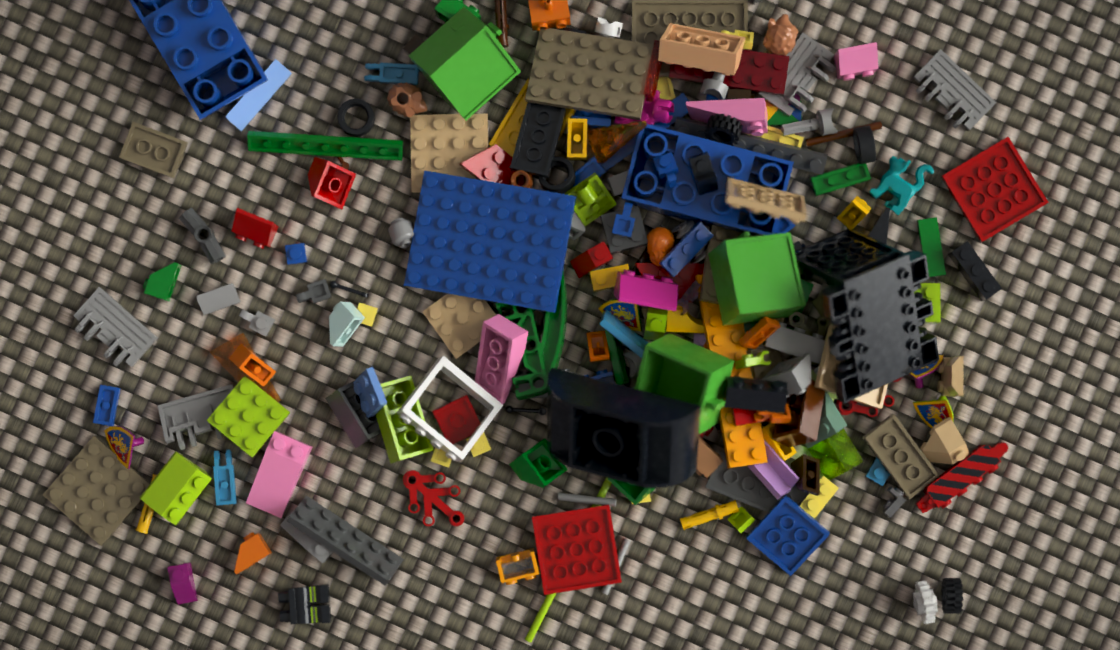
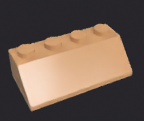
M670 23L660 39L658 61L666 64L683 65L686 68H699L706 72L714 71L720 72L723 75H734L739 67L745 37Z

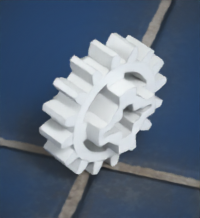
M927 581L916 582V590L913 592V604L917 615H921V620H923L924 624L934 623L936 620L935 612H938L937 598L933 589L929 588Z

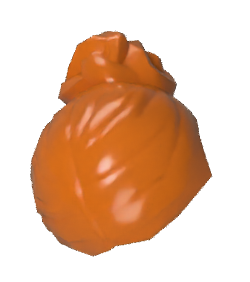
M656 227L647 235V252L650 255L651 262L656 266H661L659 262L674 248L675 239L669 229Z

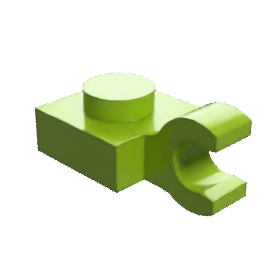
M761 351L756 357L753 354L741 356L742 360L734 361L736 369L770 365L771 361L766 362L763 358L764 355L769 354V351Z

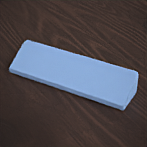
M277 59L265 70L268 81L244 94L225 116L241 132L292 74Z

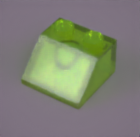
M844 428L814 446L807 448L812 457L820 459V470L828 480H832L864 462Z

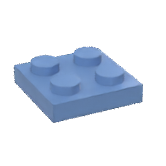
M374 368L365 369L353 383L354 391L361 401V409L369 418L375 416L387 404Z

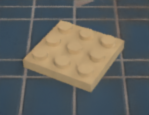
M446 294L422 311L456 359L480 343L483 322L496 316L486 300Z

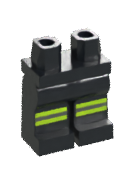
M329 584L289 588L278 593L279 603H289L290 610L280 611V622H291L292 625L330 623L332 621L330 604L311 605L312 603L330 602Z

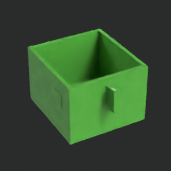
M465 7L460 9L409 55L410 59L443 100L466 121L521 72L496 39V36H500L502 31L492 22L485 25Z
M749 231L743 232L737 239L725 240L708 253L723 326L755 322L764 317L772 319L788 317L806 305L790 232L750 237Z
M669 333L645 345L635 389L699 405V434L718 424L720 410L725 405L727 377L731 376L734 360Z

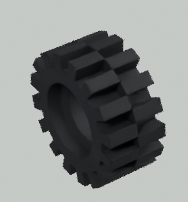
M718 114L711 115L704 132L705 137L708 140L734 146L738 143L741 135V122L736 121L735 117L730 118V115H727V117L724 114L720 116Z
M943 578L941 588L943 613L961 614L963 607L962 581L960 578Z

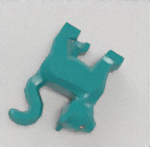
M892 156L889 159V170L882 176L878 187L870 189L869 194L876 199L886 191L890 192L893 195V199L886 201L884 206L890 208L898 216L905 209L912 196L922 189L924 185L923 173L934 174V169L928 164L920 165L915 173L916 183L912 185L899 176L906 171L911 161H905L902 158Z

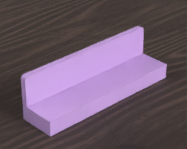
M764 440L768 462L748 467L778 500L794 487L799 477Z

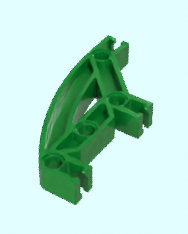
M564 269L556 312H545V324L541 342L534 316L536 309L527 308L526 312L519 313L518 308L520 306L496 303L499 314H503L502 310L513 309L514 314L505 318L513 323H518V326L528 331L526 346L530 342L536 344L533 350L529 351L525 348L522 356L526 370L532 374L512 378L516 389L519 388V384L529 383L531 386L530 390L520 393L519 390H515L518 401L546 394L549 371L551 368H558L567 323V290ZM537 380L544 381V385L541 388L534 387Z

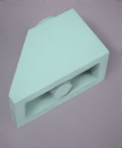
M340 301L334 306L332 313L329 315L330 344L332 346L343 347L365 319L351 302Z

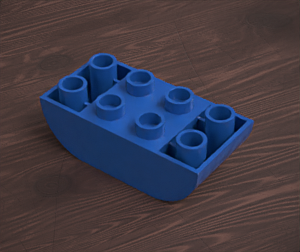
M129 0L200 120L268 81L264 70L222 0Z
M641 122L622 200L633 203L634 206L639 205L640 208L686 221L693 220L695 223L700 221L709 227L716 225L740 233L749 231L750 236L754 237L772 235L776 233L779 218L771 217L767 212L763 211L754 213L749 211V208L743 206L741 208L729 206V203L726 202L727 177L787 191L794 162ZM670 152L673 154L679 171L674 173L677 179V186L671 188L666 176L659 177L653 158ZM708 152L713 171L717 175L718 189L699 195L688 157Z

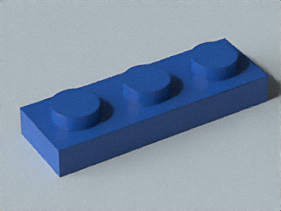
M698 221L659 264L671 277H675L714 235L702 222Z

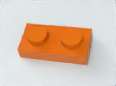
M768 317L760 319L751 330L747 331L739 339L741 346L756 349L781 327L779 321Z

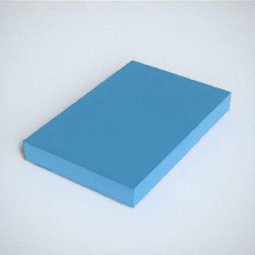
M606 309L601 316L599 324L642 358L645 345L649 343Z

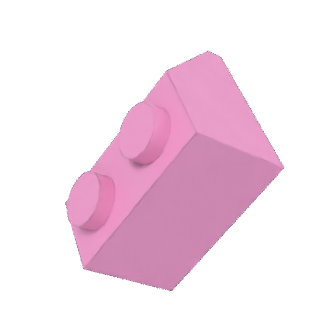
M877 42L838 49L833 56L837 78H843V81L855 79L857 75H862V77L874 75V72L878 69Z

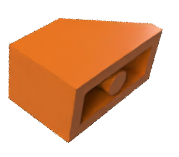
M242 343L229 357L239 369L263 387L276 373L273 368Z
M252 532L243 538L245 542L240 544L234 569L236 575L272 553L260 533L255 535Z

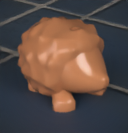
M783 14L776 22L774 18L769 20L763 45L771 54L786 56L795 47L798 29L791 24L787 14Z
M407 82L396 83L388 92L387 100L389 106L392 107L393 111L404 115V117H412L414 114L428 110L421 89Z

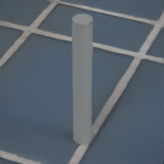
M568 493L558 494V500L609 505L616 507L617 499Z
M626 538L623 539L617 553L619 568L631 542ZM612 584L604 585L601 592L608 595Z

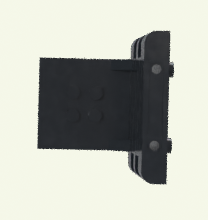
M853 229L844 230L795 251L798 267L824 279L828 286L821 290L825 318L830 320L831 325H839L832 329V335L828 337L830 353L836 357V360H845L838 363L837 370L833 373L836 396L839 401L843 403L849 402L939 360L936 336L927 333L925 327L919 328V326L926 323L925 318L934 315L932 301L923 298L922 292L914 293V291L921 288V282L929 279L926 254L918 251L905 253Z

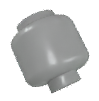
M405 218L393 220L388 228L392 243L395 246H401V248L411 246L412 237L414 236L412 222L405 220Z

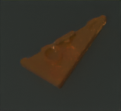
M634 121L629 124H618L608 128L602 127L597 130H587V138L598 163L604 164L647 126L646 121Z

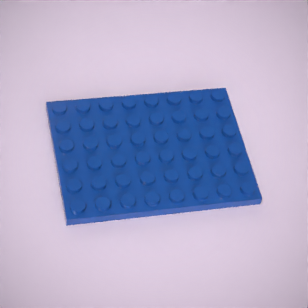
M424 171L404 286L555 313L576 196Z

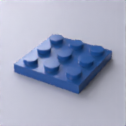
M785 494L746 536V539L791 576L830 535V532Z

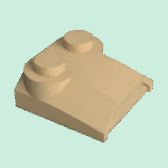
M964 356L943 357V362L938 368V373H941V381H938V392H941L942 396H964Z

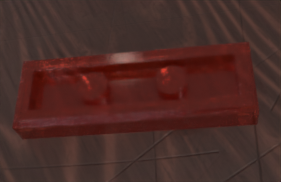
M654 40L643 92L648 102H653L655 99L662 61H658L659 40Z

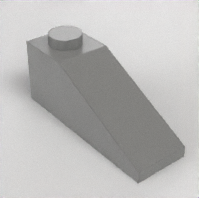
M292 510L280 526L320 562L325 563L333 554V551L288 523L287 520L294 511Z

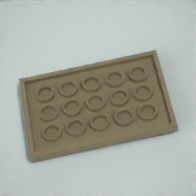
M632 0V41L655 45L649 77H669L671 64L658 61L660 39L670 23L721 32L722 30L732 33L735 30L748 31V0Z
M542 27L539 31L525 100L530 103L641 120L655 45L552 28L545 30V27Z

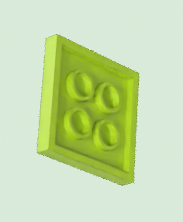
M244 376L206 421L253 458L273 435L274 431L289 416L290 412L249 378Z

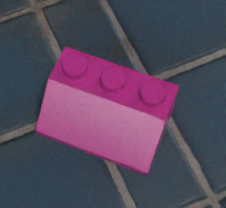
M624 269V272L618 271L613 293L618 301L677 311L678 285L673 282L672 278L662 277V279L654 278V275L643 273V276L635 275V271Z

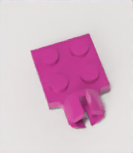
M647 89L641 120L615 116L614 123L616 125L640 128L641 122L654 125L657 122L670 123L673 116L669 115V112L674 113V103L670 100L660 99L659 90Z

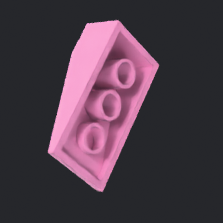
M765 98L686 102L690 119L707 123L711 115L718 114L720 116L724 114L726 117L730 115V118L735 117L736 121L741 122L742 133L753 136H761L768 133Z
M498 314L483 322L475 382L501 404H504L513 383L512 378H515L526 348L528 331Z
M274 431L246 503L282 518L313 446Z

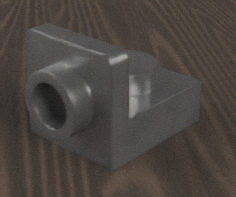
M889 487L887 489L895 497L894 500L890 498L883 506L885 510L882 513L888 518H891L906 501L903 498L905 494L897 487L894 489Z

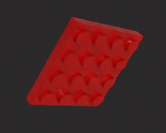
M1009 137L941 176L981 243L1049 203Z
M609 505L532 517L544 595L622 583Z

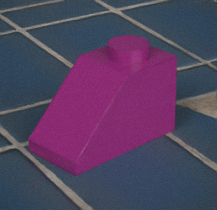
M191 562L167 567L170 585L177 604L198 601Z

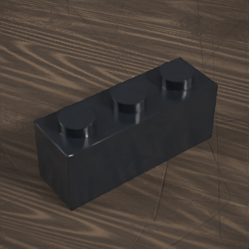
M968 241L948 254L981 301L987 300L1002 289Z
M739 376L727 377L725 407L785 413L788 395L787 382L779 380L768 381L759 378L748 379Z

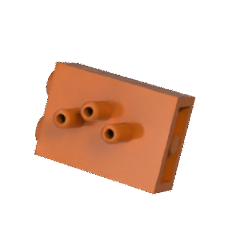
M528 0L533 31H540L542 27H545V30L554 27L561 29L571 25L567 0Z

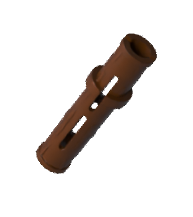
M495 0L496 26L501 30L500 21H502L503 35H497L496 39L505 48L508 47L507 30H509L506 0ZM500 1H501L502 15H500Z

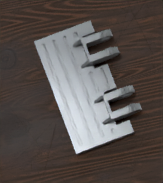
M805 33L801 34L793 50L786 55L790 56L784 95L762 92L758 94V96L765 98L766 101L789 117L795 109L789 106L788 103L802 112L807 110L804 104L793 97L795 94H798L809 103H812L814 100L807 92L817 78L810 73H813L823 81H828V75L816 67L817 63L831 72L836 70V67L829 62L834 54Z
M941 49L913 77L918 83L924 77L927 79L916 90L918 93L922 92L929 83L935 87L932 92L926 95L925 100L927 102L940 91L941 93L935 100L946 110L952 104L954 105L944 116L946 120L950 119L957 110L963 114L954 122L953 127L955 129L968 118L963 126L969 131L997 103Z
M98 287L73 315L80 321L75 328L77 333L81 332L90 321L94 323L84 336L86 341L91 339L100 328L102 329L96 336L109 347L103 355L105 358L111 357L119 346L124 349L113 362L115 366H118L130 354L125 362L133 367L158 339L155 334L101 287Z
M233 384L157 405L165 442H174V433H176L179 448L183 450L185 449V442L182 433L188 432L190 444L192 447L197 446L195 434L199 435L213 431L212 425L206 420L234 389ZM215 428L217 438L222 439L223 434Z

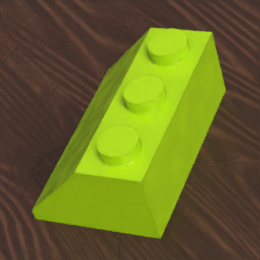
M175 451L140 496V499L160 516L177 525L212 478L205 470Z

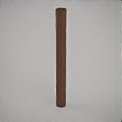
M881 121L858 126H870L872 131L882 129ZM854 128L838 131L836 134L805 139L806 146L809 147L853 136Z

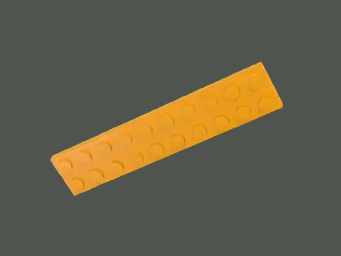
M703 274L695 276L698 298H700ZM699 301L707 349L734 361L742 360L741 356L747 355L746 351H748V348L741 346L739 341L745 335L744 324L723 326L719 305ZM734 362L730 377L739 376L753 379L750 367L736 369ZM724 405L720 410L719 419L728 469L767 463L761 422L735 427L731 408H726Z

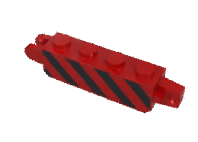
M998 442L992 447L988 445L978 446L969 453L970 455L955 463L924 488L925 494L916 503L918 509L925 513L933 508L941 507L943 509L952 503L950 499L956 495L960 497L968 491L966 487L971 484H978L983 480L982 476L985 473L991 474L999 468L998 464L1001 462L999 458L1007 453L1009 449L1008 444Z

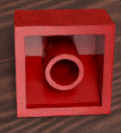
M237 208L231 232L236 234L235 238L244 242L247 239L254 241V246L264 249L265 246L270 248L279 226L274 222Z

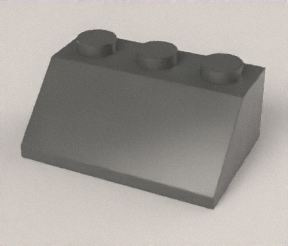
M353 382L337 389L325 398L355 448L381 434L376 415L367 418L365 412L362 411L361 401L354 391Z

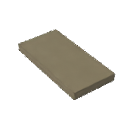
M892 413L862 437L908 500L940 476L895 414Z

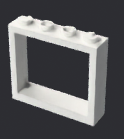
M442 356L433 364L397 413L404 420V423L414 426L416 428L415 431L420 436H426L430 439L431 445L437 449L441 448L446 452L447 458L458 462L465 458L503 404L446 357ZM440 370L490 410L461 450L456 448L410 410Z

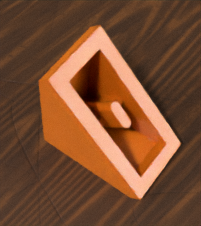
M605 331L588 332L587 342L590 363L609 361L610 356Z

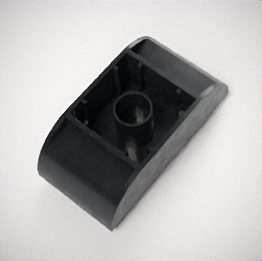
M555 368L550 369L547 386V446L549 452L557 461L570 468L646 488H663L677 485L689 479L697 471L700 424L699 405Z

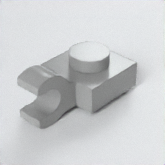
M242 309L239 315L251 322L250 329L267 337L275 322V319L260 311L253 315Z

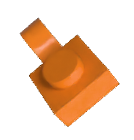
M786 403L785 413L757 411L758 413H754L756 422L770 419L771 423H790L792 419L788 403Z

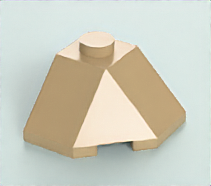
M950 417L932 427L929 432L931 436L928 442H924L920 448L929 462L955 464L970 455L964 439Z

